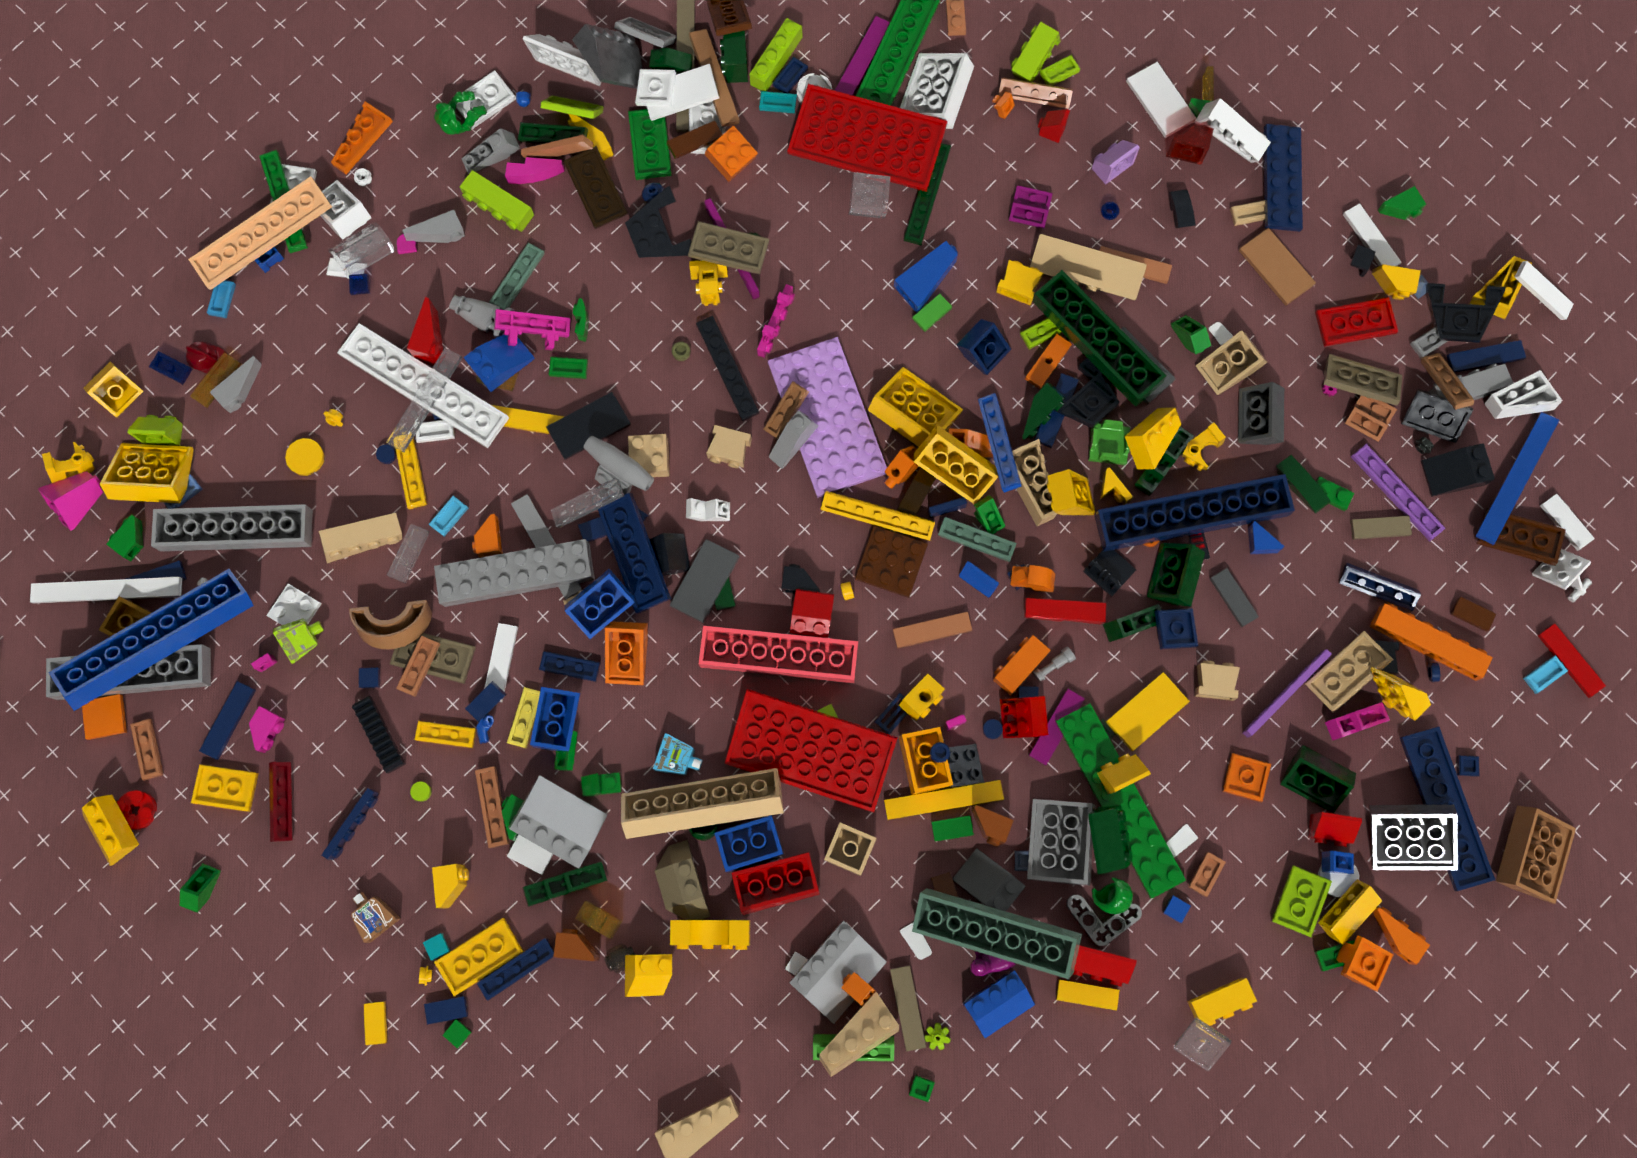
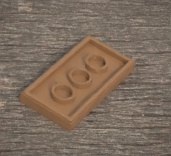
M1269 228L1239 249L1243 257L1285 306L1316 284Z

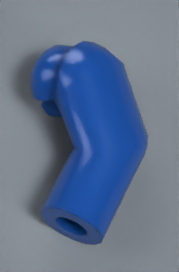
M486 715L476 726L480 744L489 742L487 732L494 723V718L491 715Z

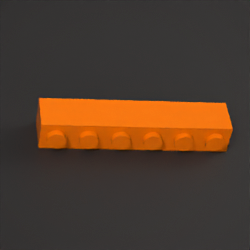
M1384 603L1378 607L1369 626L1370 628L1475 681L1484 678L1493 658L1487 655L1485 650L1475 649L1469 646L1467 641L1457 640L1451 637L1449 632L1439 631L1433 628L1434 626L1431 623L1421 622L1415 619L1416 617L1413 614L1403 613L1393 604Z

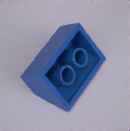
M541 687L530 741L532 747L555 751L570 750L580 693Z
M1011 970L962 1003L984 1038H987L1035 1005L1015 970Z

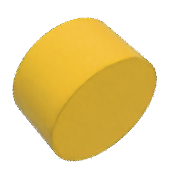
M850 581L840 584L844 600L854 598Z

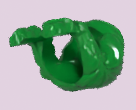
M458 91L448 104H436L434 119L446 134L453 135L470 131L475 121L482 115H486V108L478 106L473 107L472 110L467 112V117L462 125L456 119L455 110L457 103L474 100L475 94L472 91H463L462 93Z

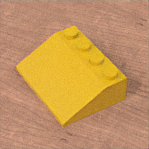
M902 367L874 396L868 411L919 447L937 425L947 431L963 409Z
M121 443L100 482V486L106 497L111 500L181 503L188 486L194 449L193 447Z

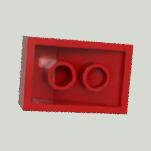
M425 297L407 349L414 358L422 363L437 367L444 355L438 311L430 299Z

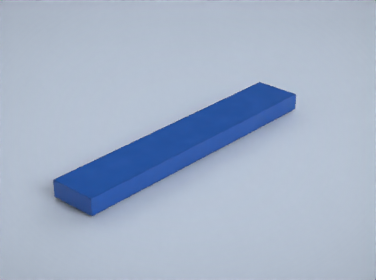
M996 393L978 399L1001 488L1005 493L1022 487L998 397Z

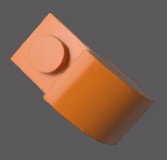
M1035 565L1012 567L1010 584L1012 587H1030L1034 591L1054 592L1055 573L1053 570Z

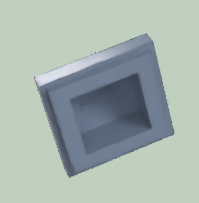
M1422 274L1419 277L1417 293L1414 294L1417 299L1428 293V281Z

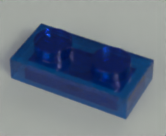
M159 351L149 365V368L182 385L193 370L189 366Z

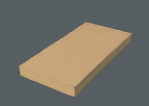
M1363 631L1308 680L1305 685L1334 713L1373 678L1371 667L1382 670L1393 661V658Z

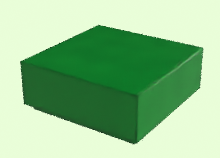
M456 1019L442 1036L458 1049L472 1031Z
M915 1075L909 1096L929 1102L935 1082Z

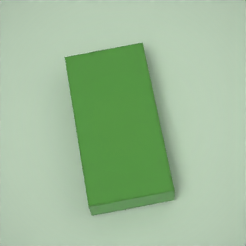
M939 294L915 314L912 319L926 332L952 309V305Z

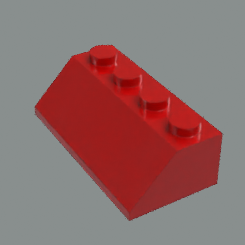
M809 852L732 872L742 915L820 895Z
M1079 946L1073 974L1082 976L1083 973L1091 975L1090 979L1101 982L1103 978L1110 979V984L1122 987V983L1129 984L1137 960Z

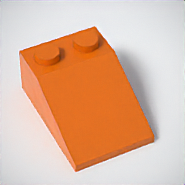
M612 621L605 627V683L644 685L648 623Z

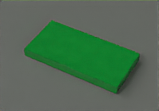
M648 109L628 111L636 180L672 176L665 117L651 121Z

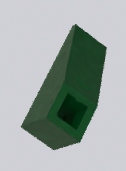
M1050 382L1046 383L1033 398L1022 437L1023 440H1026L1028 437L1032 439L1038 433L1037 427L1041 423L1045 425L1052 418L1050 414L1054 410L1058 411L1065 404L1063 400L1066 397Z

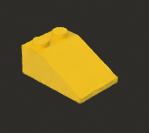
M1070 469L1047 475V489L1051 493L1052 500L1050 503L1055 513L1060 515L1096 514L1088 478Z

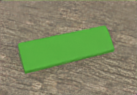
M837 1034L813 1035V1060H820L819 1054ZM891 1036L856 1061H894V1036Z

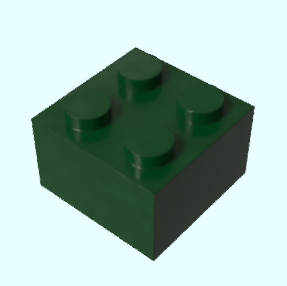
M745 31L723 35V39H720L723 76H726L727 83L748 82Z

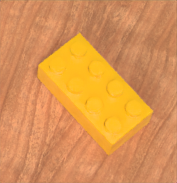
M938 425L914 452V463L973 504L977 503L998 478L995 465Z

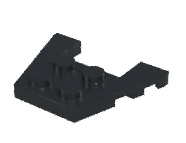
M670 186L666 187L625 222L639 258L688 256L692 240L688 239L673 245L659 211L660 208L676 202Z
M1427 283V291L1439 340L1480 343L1505 292V287L1487 286L1485 305L1443 303L1445 284Z
M1086 358L1078 366V370L1088 377L1090 381L1067 402L1063 400L1065 404L1058 411H1054L1093 429L1119 405V400L1110 385L1102 377V372Z

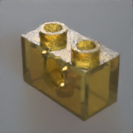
M590 901L584 902L575 917L576 920L609 939H613L622 923L621 919Z

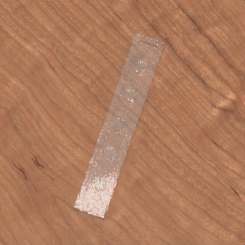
M444 348L386 443L403 453L405 452L462 360L461 355Z

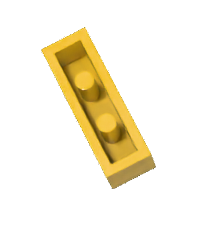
M1357 879L1318 924L1331 939L1344 945L1382 900L1370 885Z
M1239 978L1187 1002L1197 1024L1209 1027L1215 1024V1020L1220 1017L1227 1019L1234 1016V1011L1241 1009V1011L1252 1008V1003L1257 1002V999L1247 978Z

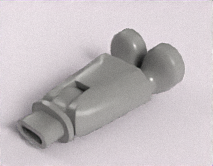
M454 295L449 308L454 310L456 314L486 333L492 330L494 338L504 334V330L494 329V322L491 320L494 319L495 310H500L499 306L477 299L466 298L465 296L459 297ZM510 307L504 309L507 311H515Z

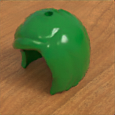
M1113 877L1114 883L1106 885L1100 891H1097L1095 888L1092 889L1094 903L1106 913H1124L1132 904L1133 892L1129 884L1124 880Z

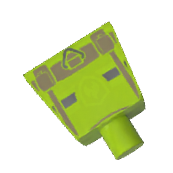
M302 618L274 628L273 634L293 664L318 645L315 635L323 632L324 629L319 621L308 626L305 619Z

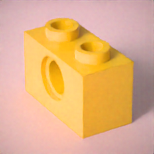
M927 674L907 694L899 706L915 721L920 717L924 719L931 711L929 707L932 704L937 705L943 699L941 694L945 688ZM919 696L926 697L927 702L922 701Z

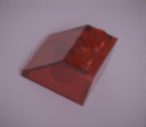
M1195 124L1174 136L1166 157L1202 165L1210 147L1214 128Z

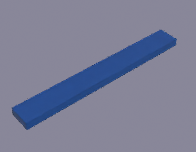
M1543 412L1540 413L1475 537L1492 545L1495 544L1550 440L1559 419Z

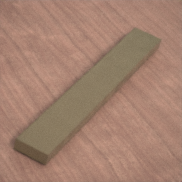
M677 0V51L691 54L693 56L692 69H695V51L689 37V33L695 31V0ZM689 109L676 113L677 133L689 132Z

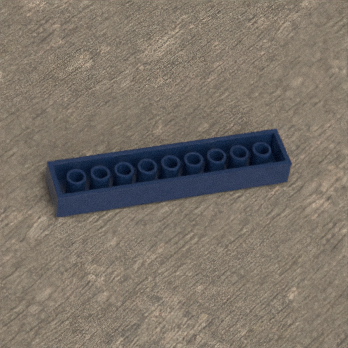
M1286 474L1100 509L1095 514V520L1104 552L1251 524L1254 521L1261 522L1288 517L1295 509Z

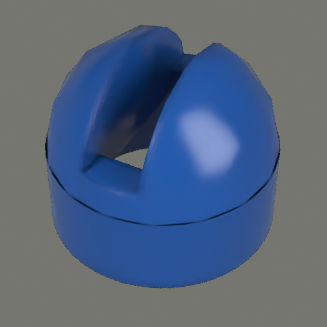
M528 92L516 93V101L521 107H526L530 104L531 95Z

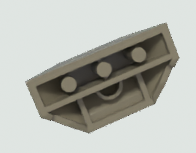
M688 840L668 846L655 869L666 910L685 920H701L711 917Z

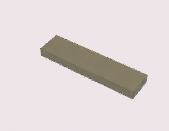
M910 965L890 969L906 1052L926 1048Z

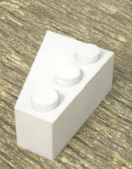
M1539 370L1492 394L1485 402V406L1495 419L1555 410L1563 400L1542 371Z

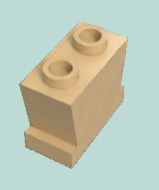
M714 425V438L706 452L708 459L717 464L721 462L728 463V466L732 468H744L746 446L750 447L751 434Z
M1203 661V663L1197 665L1199 686L1195 688V697L1236 700L1238 698V690H1235L1240 667H1234L1233 663L1215 665L1214 661Z

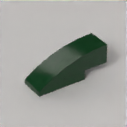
M1292 455L1276 465L1277 474H1286L1290 489L1315 514L1331 503L1317 482Z

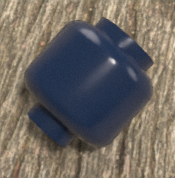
M653 182L643 188L642 198L645 205L664 190L661 184Z

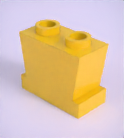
M1009 260L1004 280L1000 279L996 293L1031 306L1034 291L1040 283L1043 273L1037 268L1026 267L1019 261Z

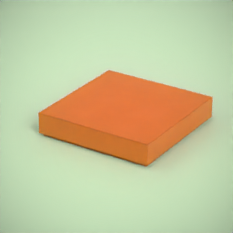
M122 694L97 698L82 706L86 740L127 733Z
M1231 753L1222 791L1263 802L1271 764Z

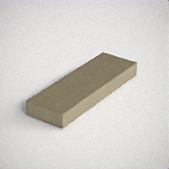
M1409 516L1352 519L1350 521L1353 540L1412 535Z

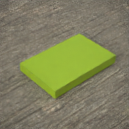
M553 95L541 101V108L592 119L602 114L604 108L602 105Z
M1292 865L1272 922L1312 937L1332 881Z

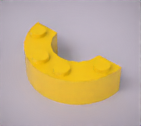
M670 920V945H677V949H689V945H702V949H714V945H721V949H733V946H735V950H747V946H750V920Z

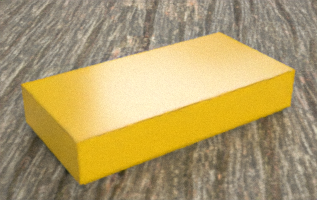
M386 1001L364 1004L365 1045L387 1043Z

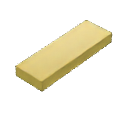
M524 687L507 740L508 744L527 749L534 726L540 691Z

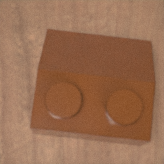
M978 805L974 806L972 814L983 838L987 839L986 842L993 846L1004 844L1014 820Z
M566 928L562 932H556L553 957L600 961L599 954L583 934H578L577 929Z

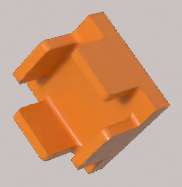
M1357 936L1354 944L1345 942L1342 945L1336 960L1345 964L1341 971L1342 976L1378 992L1394 954L1362 936Z

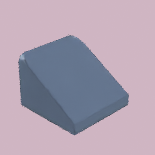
M1015 851V871H1028L1029 851Z

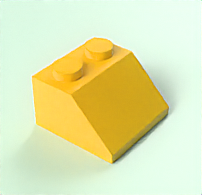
M1383 264L1373 269L1372 275L1386 295H1391L1392 299L1404 300V298L1417 293L1421 270Z
M109 362L84 387V390L116 418L143 392L140 387L112 362Z
M1129 753L1119 757V762L1114 765L1109 762L1101 766L1102 771L1097 773L1107 794L1114 793L1151 774L1136 754L1130 756Z
M451 864L432 867L436 908H450L467 886L469 871L467 868L465 869V865Z
M672 954L625 955V997L664 995L672 976Z

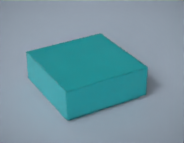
M443 933L423 942L431 961L450 952Z

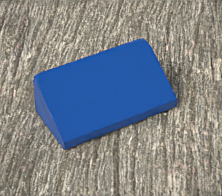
M967 561L959 574L961 579L988 598L991 597L999 585V582L970 561Z

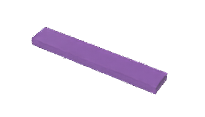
M1367 444L1351 456L1405 516L1410 517L1413 525L1429 542L1445 529L1437 518Z
M1326 649L1320 652L1245 728L1243 734L1247 738L1252 736L1332 653Z

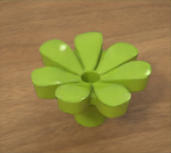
M935 1023L934 1029L931 1026L926 1028L929 1035H925L924 1039L925 1042H930V1049L934 1050L938 1046L939 1050H943L945 1048L944 1043H950L951 1038L946 1036L949 1033L947 1027L941 1029V1024Z

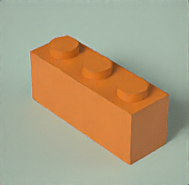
M1034 635L1030 639L1026 637L1019 644L1021 649L1017 653L1013 651L1006 659L1009 662L1005 667L1000 665L993 673L996 676L993 681L1010 696L1051 651Z

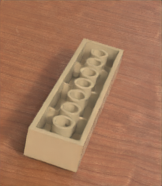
M777 768L621 794V824L626 839L784 813L781 782Z

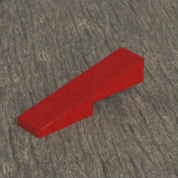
M1025 598L1024 618L1102 624L1106 622V603Z

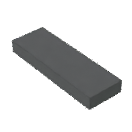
M1228 568L1210 578L1241 628L1259 617Z

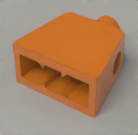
M913 445L900 450L886 468L885 473L888 477L884 483L889 488L907 481L919 467L914 463V452L917 449Z

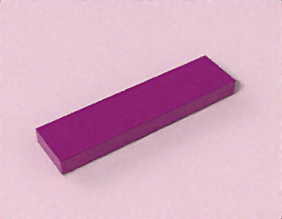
M1070 689L1066 690L1047 723L1048 735L1038 738L1029 754L1031 758L1045 766L1047 765L1063 737L1055 721L1078 710L1085 698Z

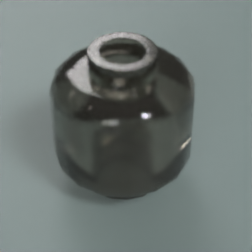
M620 943L606 951L604 960L610 972L613 971L618 974L625 971V955H635L631 946L627 948L625 944Z

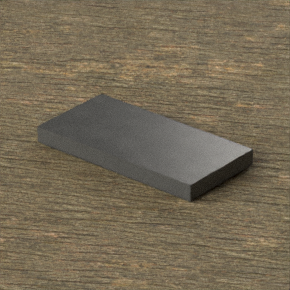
M706 539L671 601L670 607L704 623L740 556Z

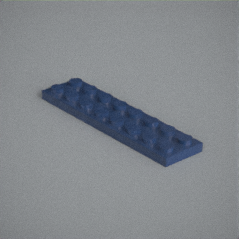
M1440 727L1401 737L1400 741L1423 805L1455 806L1457 812L1458 870H1447L1454 891L1494 881L1495 877Z

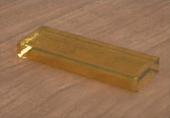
M224 352L190 397L208 408L215 399L210 391L237 370L241 363Z

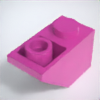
M261 706L256 710L249 722L255 750L266 753L273 746V739L276 734L280 733L283 729L285 719Z

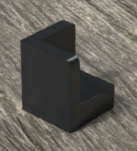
M1358 245L1352 252L1350 265L1361 269L1360 276L1364 277L1369 271L1376 251Z

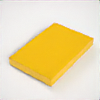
M199 764L191 803L250 812L259 773Z

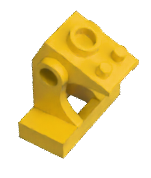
M703 260L689 261L691 280L699 279V283H696V294H700L702 304L704 306H708V304L718 305L720 303L719 293H723L722 281L718 282V278L728 277L727 266Z
M1212 423L1205 431L1188 442L1183 452L1184 462L1191 466L1197 465V470L1199 471L1202 469L1208 470L1207 468L1209 467L1201 457V450L1208 445L1218 448L1225 441V435L1215 423Z
M73 442L75 453L71 456V459L66 461H58L52 458L50 452L42 454L45 469L52 483L86 471L91 473L95 470L92 463L94 459L89 452L82 450L84 449L82 444L78 446L76 442Z

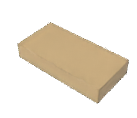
M1265 200L1231 207L1230 212L1234 226L1265 220Z

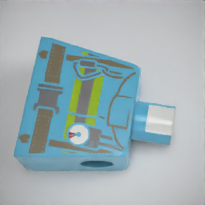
M665 733L653 769L658 772L686 775L689 768L699 771L703 760L693 757L695 751L693 747Z

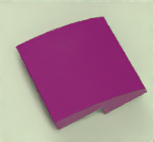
M1017 185L1009 221L1044 229L1053 193Z

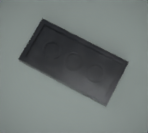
M613 392L546 426V429L564 460L585 450L584 444L589 437L594 436L604 440L630 426L631 423Z

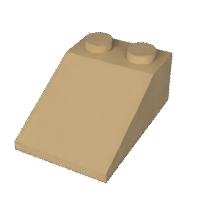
M1241 330L1198 363L1196 367L1215 393L1219 395L1256 372L1267 361L1247 334Z

